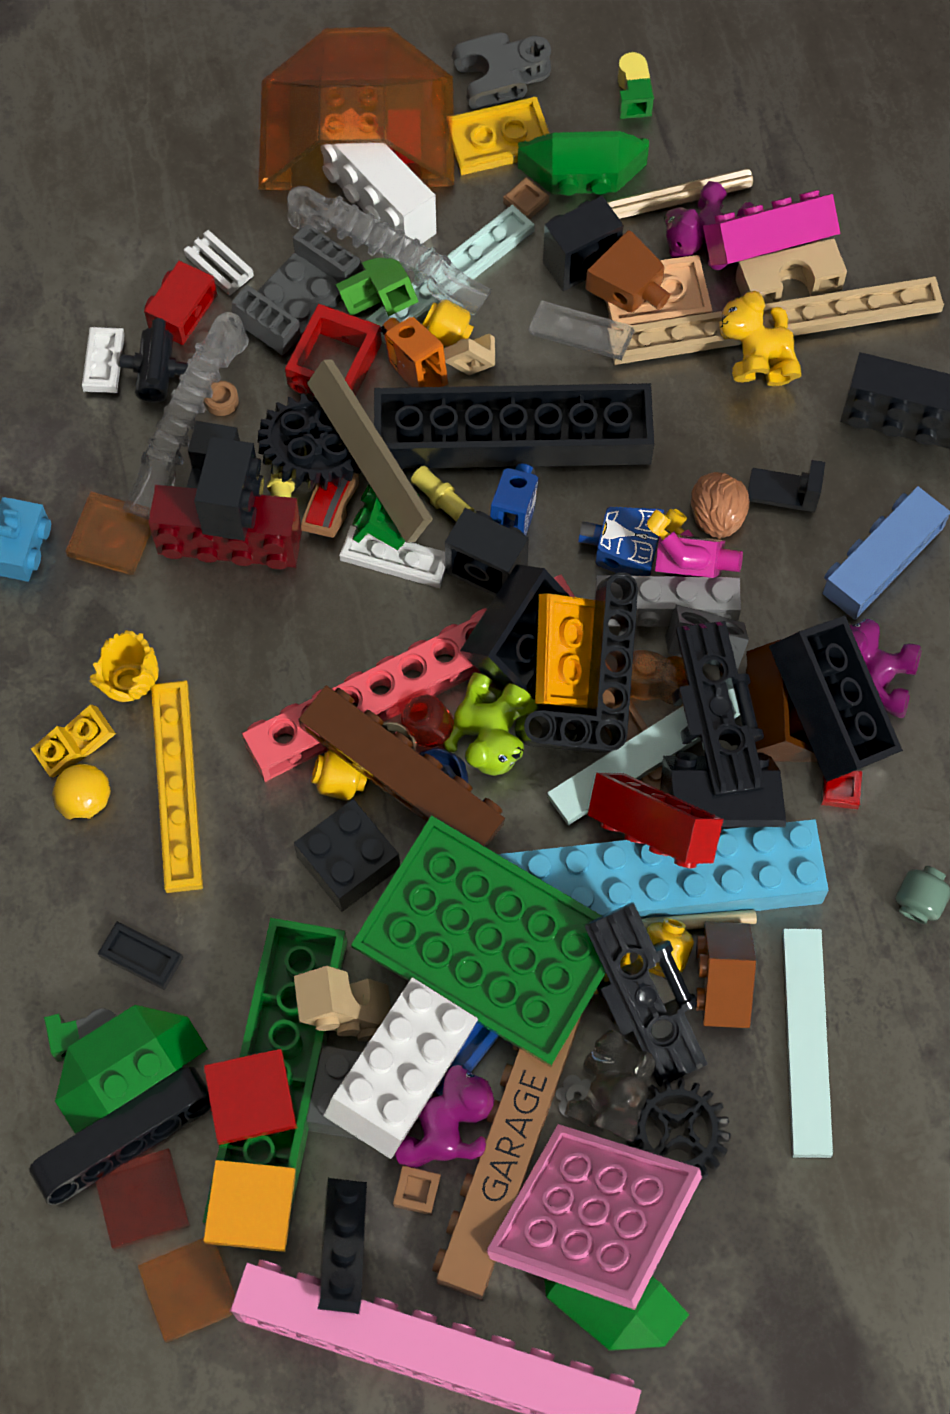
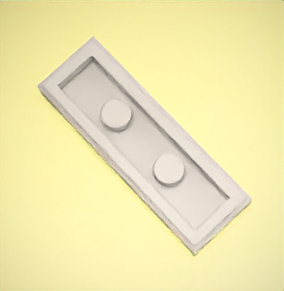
M350 525L339 555L340 561L440 589L446 573L445 551L412 542H405L399 550H396L369 533L357 543L352 540L356 527Z

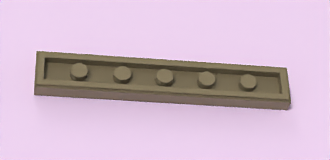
M323 360L308 381L309 388L405 542H416L433 518L333 360Z

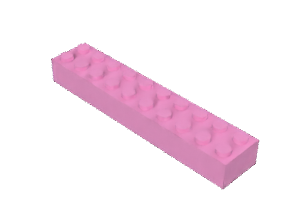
M259 1260L257 1266L250 1263L246 1264L231 1308L232 1314L240 1322L521 1414H635L641 1390L633 1388L634 1380L611 1373L610 1377L605 1379L593 1375L595 1368L587 1364L571 1361L568 1367L553 1362L555 1355L549 1352L531 1348L530 1354L516 1350L514 1341L492 1335L491 1340L488 1341L476 1337V1330L474 1328L453 1322L451 1328L438 1325V1322H436L437 1317L414 1310L412 1316L399 1312L400 1310L397 1309L398 1304L382 1298L375 1297L373 1303L361 1300L359 1314L318 1310L320 1279L301 1272L297 1273L296 1278L285 1275L286 1273L281 1271V1266L264 1260Z

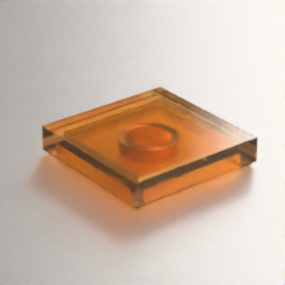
M91 491L66 548L67 556L133 575L151 532L148 523L151 508Z
M204 1238L138 1265L166 1343L233 1315L231 1308L236 1295L218 1246L215 1244H205Z

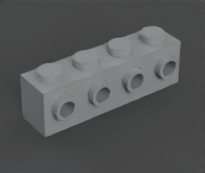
M609 575L596 576L595 597L598 584L610 577ZM632 576L638 586L635 626L668 627L676 604L737 621L739 619L741 611L740 578ZM613 582L611 593L616 599L621 600L623 596L622 588ZM609 619L608 626H620L615 619Z

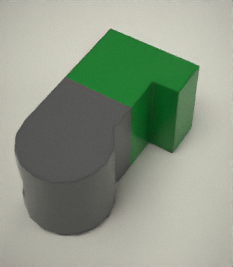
M103 1008L92 1011L86 1018L65 1022L60 1014L44 1017L52 1056L57 1062L65 1060L68 1046L110 1021L116 1015L111 1010Z

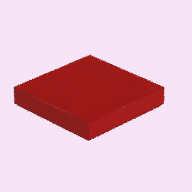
M282 1049L204 1065L218 1145L297 1128Z

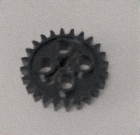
M301 394L300 402H296L292 397H288L287 406L277 402L275 411L267 410L266 419H261L257 443H259L258 454L263 455L264 465L271 464L272 475L282 472V482L293 478L295 479L296 488L302 482H307L309 490H313L315 483H320L323 490H327L328 482L341 487L342 478L352 481L353 472L361 473V469L315 396L313 401H308L305 394Z

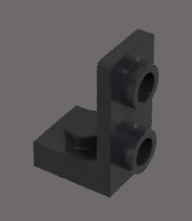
M811 460L808 473L802 472L801 475L753 468L748 487L749 501L815 512L821 495L826 462Z

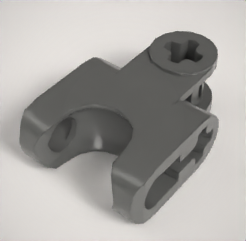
M501 32L457 44L452 52V59L457 70L462 73L480 72L485 74L484 77L471 82L467 88L466 98L471 109L480 110L514 102L524 97L528 90L526 84L543 81L550 75L551 61L549 58L551 55V45L548 40L540 36H530L511 43L508 35ZM531 47H534V53H531Z

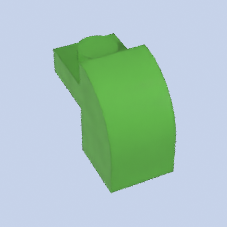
M374 258L362 262L364 271L335 284L349 315L352 316L380 302L388 316L419 302L403 266L392 258Z

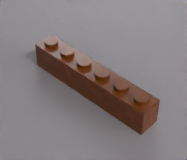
M325 685L298 719L300 728L425 822L432 815L484 847L489 845L505 821V817L501 815L503 810L495 802L486 797L483 801L471 793L473 788L464 779L457 775L452 779L441 771L443 765L433 756L427 753L421 756L412 749L414 744L406 736L398 731L394 734L390 733L382 727L384 722L375 713L368 709L363 713L353 705L354 699L344 690L337 687L334 691Z

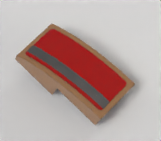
M353 473L352 481L342 478L341 487L328 482L327 490H323L320 483H317L301 523V531L334 538L347 517L346 505L359 487V474Z

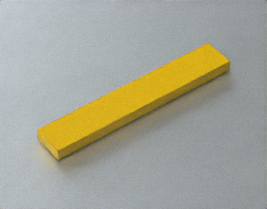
M187 680L157 683L151 687L164 888L166 893L203 889L189 685Z

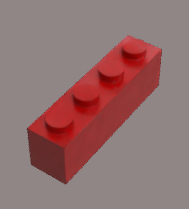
M596 773L587 815L600 821L602 828L622 832L625 834L624 838L626 840L646 844L652 853L671 856L674 858V863L681 867L696 868L697 864L714 863L723 824L722 818L625 773Z

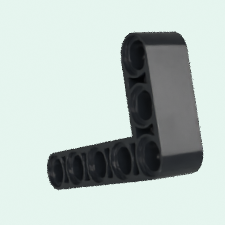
M624 572L616 573L602 580L596 589L587 715L544 710L527 713L521 716L515 725V734L523 744L593 753L615 751L625 744L628 733L638 597L637 583L630 574ZM613 582L622 588L623 596L621 600L616 599L611 593ZM610 618L615 619L620 625L618 636L613 635L608 628ZM608 654L614 656L617 660L618 666L615 672L610 671L606 666L605 659ZM605 690L610 691L615 698L612 709L608 708L603 702ZM532 718L538 720L542 726V733L539 738L534 737L529 731V723ZM568 722L572 723L577 729V737L574 742L570 741L565 735L564 729ZM603 726L607 727L612 733V740L609 745L603 743L600 738V731Z

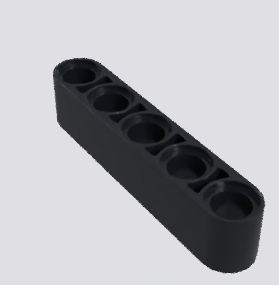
M194 1067L183 1068L41 1155L31 1164L29 1172L49 1205H57L70 1199L204 1115L211 1109L208 1087Z

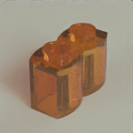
M649 650L634 651L630 697L639 700L659 698L668 704L674 705L672 693L681 686H688L682 657L672 656L665 658Z

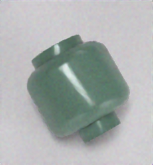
M925 866L923 871L919 869L909 870L895 898L901 907L899 912L907 918L925 925L927 921L938 920L950 898V886L944 882L946 875L930 866Z

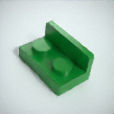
M369 484L361 497L364 505L358 511L353 521L356 529L352 540L359 543L369 533L392 548L399 550L405 543V540Z

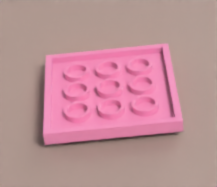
M558 1124L487 1249L489 1258L635 1310L702 1178L700 1168Z

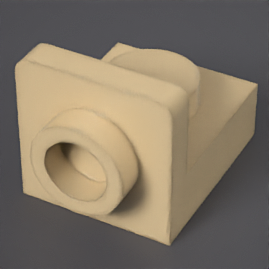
M486 334L474 340L469 338L459 340L456 344L444 348L445 362L468 376L495 366V337L491 334Z

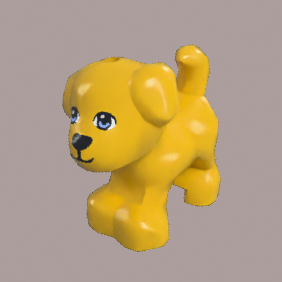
M750 291L745 293L743 297L728 302L723 309L719 322L720 334L724 339L740 340L742 342L743 360L735 363L732 368L733 379L736 382H749L755 380V373L759 372L766 374L765 378L768 386H780L802 376L801 366L794 351L793 333L788 329L786 311L781 307H772L770 313L775 323L774 328L769 329L763 326L765 302L759 292Z

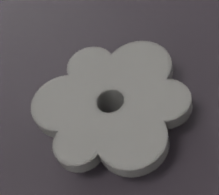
M569 1075L564 1079L563 1087L556 1090L555 1097L560 1101L559 1111L564 1117H573L576 1114L578 1118L584 1119L589 1115V1110L598 1107L600 1097L596 1091H593L594 1084L590 1079L581 1081L578 1076ZM579 1094L581 1098L576 1099L574 1098V1095Z

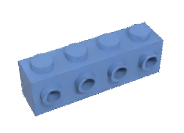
M919 486L909 496L903 493L891 508L893 512L887 518L884 516L879 517L869 530L871 535L865 541L858 539L847 552L848 558L842 564L838 562L833 564L824 576L827 582L823 595L854 620L864 612L946 525L950 511Z

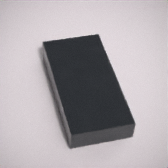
M118 921L98 952L99 957L163 990L166 989L183 959L181 953Z

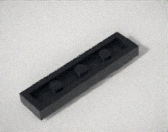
M328 1178L318 1310L359 1314L362 1299L367 1182Z

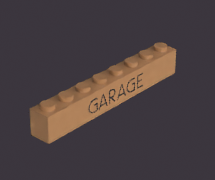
M582 1015L551 1067L513 1045L512 1050L518 1051L514 1065L506 1064L500 1081V1086L506 1088L501 1101L494 1099L493 1107L486 1122L492 1123L488 1137H483L485 1138L486 1149L482 1156L474 1158L479 1160L475 1174L467 1173L460 1191V1196L466 1197L461 1212L453 1211L446 1230L447 1234L452 1235L447 1250L439 1249L432 1271L438 1273V1285L478 1300H483L496 1261L489 1258L487 1249L522 1189Z

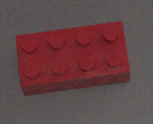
M155 484L148 523L158 554L170 559H180L182 557L197 558L207 563L221 560L232 561L240 566L262 564L273 569L296 568L302 533L297 498L269 495L256 496L253 506L257 509L255 525L253 529L248 528L245 541L202 534L194 502L197 488Z

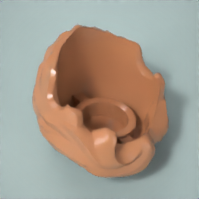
M713 472L700 477L692 489L690 505L698 527L713 538H725L726 536H731L742 526L748 514L749 494L741 481L726 473Z

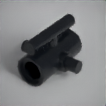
M160 318L153 319L152 328L143 330L139 353L135 352V356L121 354L120 368L133 369V373H137L135 395L140 400L149 403H159L166 400L169 377L174 378V375L188 376L189 363L178 362L176 358L172 357L174 338L171 332L165 330L166 321Z

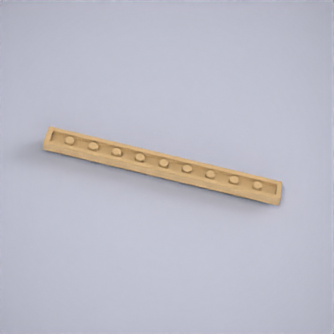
M929 277L765 304L763 312V326L769 329L774 328L775 322L770 313L772 307H781L786 311L788 329L793 333V336L938 313L942 312L944 303L936 277ZM723 311L608 329L607 335L614 365L741 345L742 342L735 339H724L721 336L719 322Z

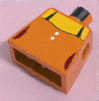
M409 317L401 323L396 318H390L382 325L381 333L385 336L389 361L409 387H444L449 384L443 344L416 318Z

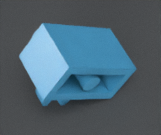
M2 497L0 502V576L29 582L32 571L38 569L41 561L40 547L43 539L46 540L49 537L51 530V520L48 519L42 504Z

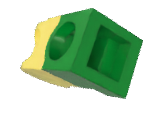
M627 53L619 60L618 84L624 89L620 91L618 110L620 119L652 116L654 96L647 61L641 54Z

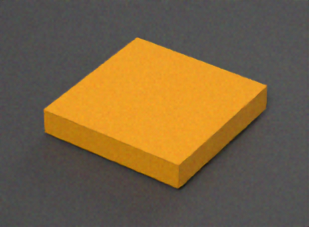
M215 1160L204 1243L285 1252L296 1175L295 1168Z

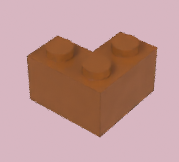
M705 922L704 936L697 935L696 958H699L698 977H704L703 988H696L697 1005L695 1009L696 1011H702L704 1026L750 1028L756 970V956L751 925L748 923Z

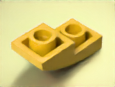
M89 705L65 727L56 726L31 750L49 777L54 778L61 774L64 769L77 764L89 756L116 733L99 708Z

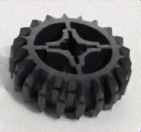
M668 1079L663 1080L661 1084L662 1093L654 1085L648 1086L647 1092L650 1099L639 1094L635 1101L640 1108H629L628 1115L635 1121L626 1122L624 1130L636 1135L627 1138L626 1145L630 1147L639 1146L640 1150L662 1157L667 1156L669 1152L676 1149L683 1150L689 1155L693 1153L696 1158L678 1162L700 1168L701 1179L704 1180L708 1176L705 1165L716 1170L720 1163L714 1155L725 1157L728 1151L724 1145L718 1143L728 1142L731 1138L729 1132L719 1130L729 1124L728 1117H716L722 1111L723 1104L719 1102L710 1106L708 1103L713 1093L708 1090L703 1097L699 1096L697 1093L700 1084L697 1082L693 1083L690 1091L684 1090V1079H678L676 1089H672ZM670 1103L689 1106L681 1114H673L667 1109L661 1110L659 1107ZM700 1115L708 1129L709 1140L707 1148L699 1143L700 1138L693 1130V1124ZM649 1116L656 1121L655 1126L658 1127L662 1134V1139L655 1149L649 1143L646 1135V1120ZM688 1120L683 1136L678 1135L666 1144L672 1128L676 1129Z

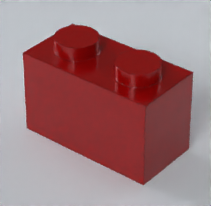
M179 260L173 270L167 271L164 275L161 287L155 296H150L145 304L144 313L148 328H152L153 319H163L166 321L165 330L172 333L173 341L184 345L217 296L214 276Z

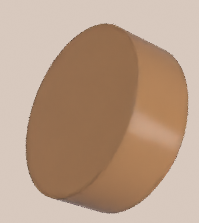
M215 381L208 385L204 391L205 406L211 414L226 416L236 410L239 403L238 393L235 386L230 382Z

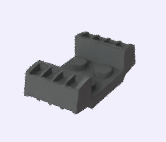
M306 224L293 236L295 252L258 291L246 285L232 301L231 320L252 333L256 338L262 340L269 347L275 349L282 356L299 342L318 303L334 308L342 300L335 284L364 271L360 258L309 224Z

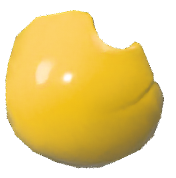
M76 764L64 769L56 778L52 792L55 808L69 820L72 818L91 819L107 805L111 793L108 777L98 767L88 764Z

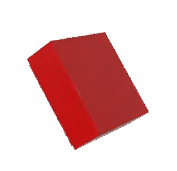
M856 770L826 782L823 776L821 805L858 810L860 806L862 771Z

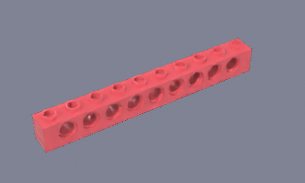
M561 574L554 577L570 597H575ZM487 608L477 611L470 620L460 625L452 624L445 627L438 636L428 641L419 640L413 643L406 652L396 657L391 655L381 659L376 664V667L364 673L358 671L349 675L344 680V683L332 688V690L335 691L337 687L344 690L354 699V703L358 705L357 708L364 713L368 709L385 722L469 680L472 673L481 672L460 650ZM442 654L453 657L449 662H440L436 658ZM410 670H417L422 673L417 678H408L404 675ZM378 686H386L390 689L382 695L372 692ZM321 690L317 691L312 696V699L300 705L297 703L288 705L280 711L279 715L267 721L259 720L254 722L247 728V731L242 733L245 747L264 782L329 750L303 731L298 720ZM282 734L293 736L292 740L287 743L275 741Z

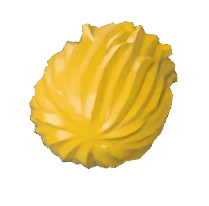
M125 630L120 635L116 633L114 638L106 639L101 648L98 662L93 663L96 673L90 676L89 681L111 699L123 703L134 701L135 699L139 700L143 695H147V692L150 691V688L154 686L158 679L159 669L152 647H149L143 633L136 635L133 631Z

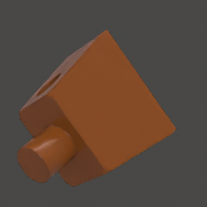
M630 230L587 270L586 290L629 313L635 312L645 301L657 310H660L670 298V293L661 287L665 268L663 263Z

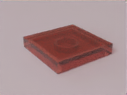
M169 1148L130 1160L118 1166L103 1178L104 1172L96 1176L100 1178L97 1180L96 1186L111 1246L114 1250L190 1226Z

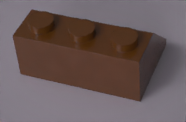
M780 640L746 651V674H749L751 680L748 688L758 728L762 729L764 734L762 740L755 742L757 752L767 754L774 761L818 762L769 648L770 645Z

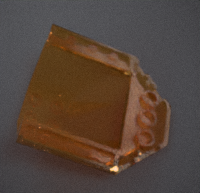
M390 27L326 28L262 80L259 189L292 190V166L320 144L385 143L421 166V181L427 187L453 186V76Z

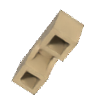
M833 238L825 241L815 240L804 246L792 249L786 248L775 253L739 261L735 281L742 297L747 292L757 291L762 295L765 304L780 302L783 291L782 281L786 279H796L804 283L810 297L842 290L847 269Z
M329 966L294 976L299 1021L316 1026L318 1031L332 1030L336 1031L338 1036H355L358 1041H370L391 1010L388 984L371 979L349 984L348 972Z

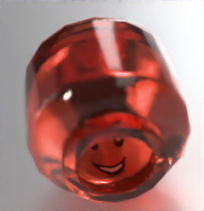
M429 694L412 698L405 705L401 714V724L406 728V733L414 737L417 745L425 748H435L443 744L453 731L454 720L452 713L437 697Z

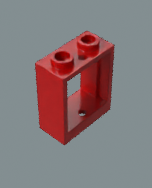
M318 303L285 367L287 385L299 394L314 395L307 383L315 371L303 366L319 334L360 348L345 377V381L356 396L382 344L381 326Z

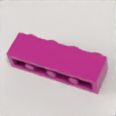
M819 190L799 194V201L792 202L791 197L771 201L772 208L764 210L763 204L744 208V215L735 217L734 212L714 216L715 223L703 226L711 266L730 264L840 234L833 194L820 196Z

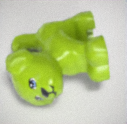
M474 672L469 680L465 698L454 713V724L445 734L443 746L448 752L455 753L458 741L464 735H478L477 739L469 744L465 752L466 762L487 775H502L507 773L524 753L523 742L518 737L509 733L514 720L527 713L537 711L539 704H535V700L526 690L514 684H507L502 693L501 690L490 686L492 683L491 679L481 673Z

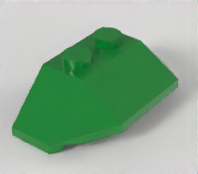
M621 131L549 133L536 137L529 142L522 141L518 143V169L550 194L573 195L595 193L602 195L616 193L647 165L649 139H639L634 135Z
M133 1005L68 1046L55 1102L76 1134L174 1073L208 1048L188 1016Z
M651 1276L635 1310L544 1278L546 1298L608 1351L665 1347L689 1316L679 1302L653 1276Z

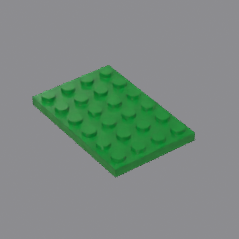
M432 815L351 944L353 949L408 982L411 978L416 979L478 1018V1024L550 1067L606 974L584 927L585 924L602 915Z

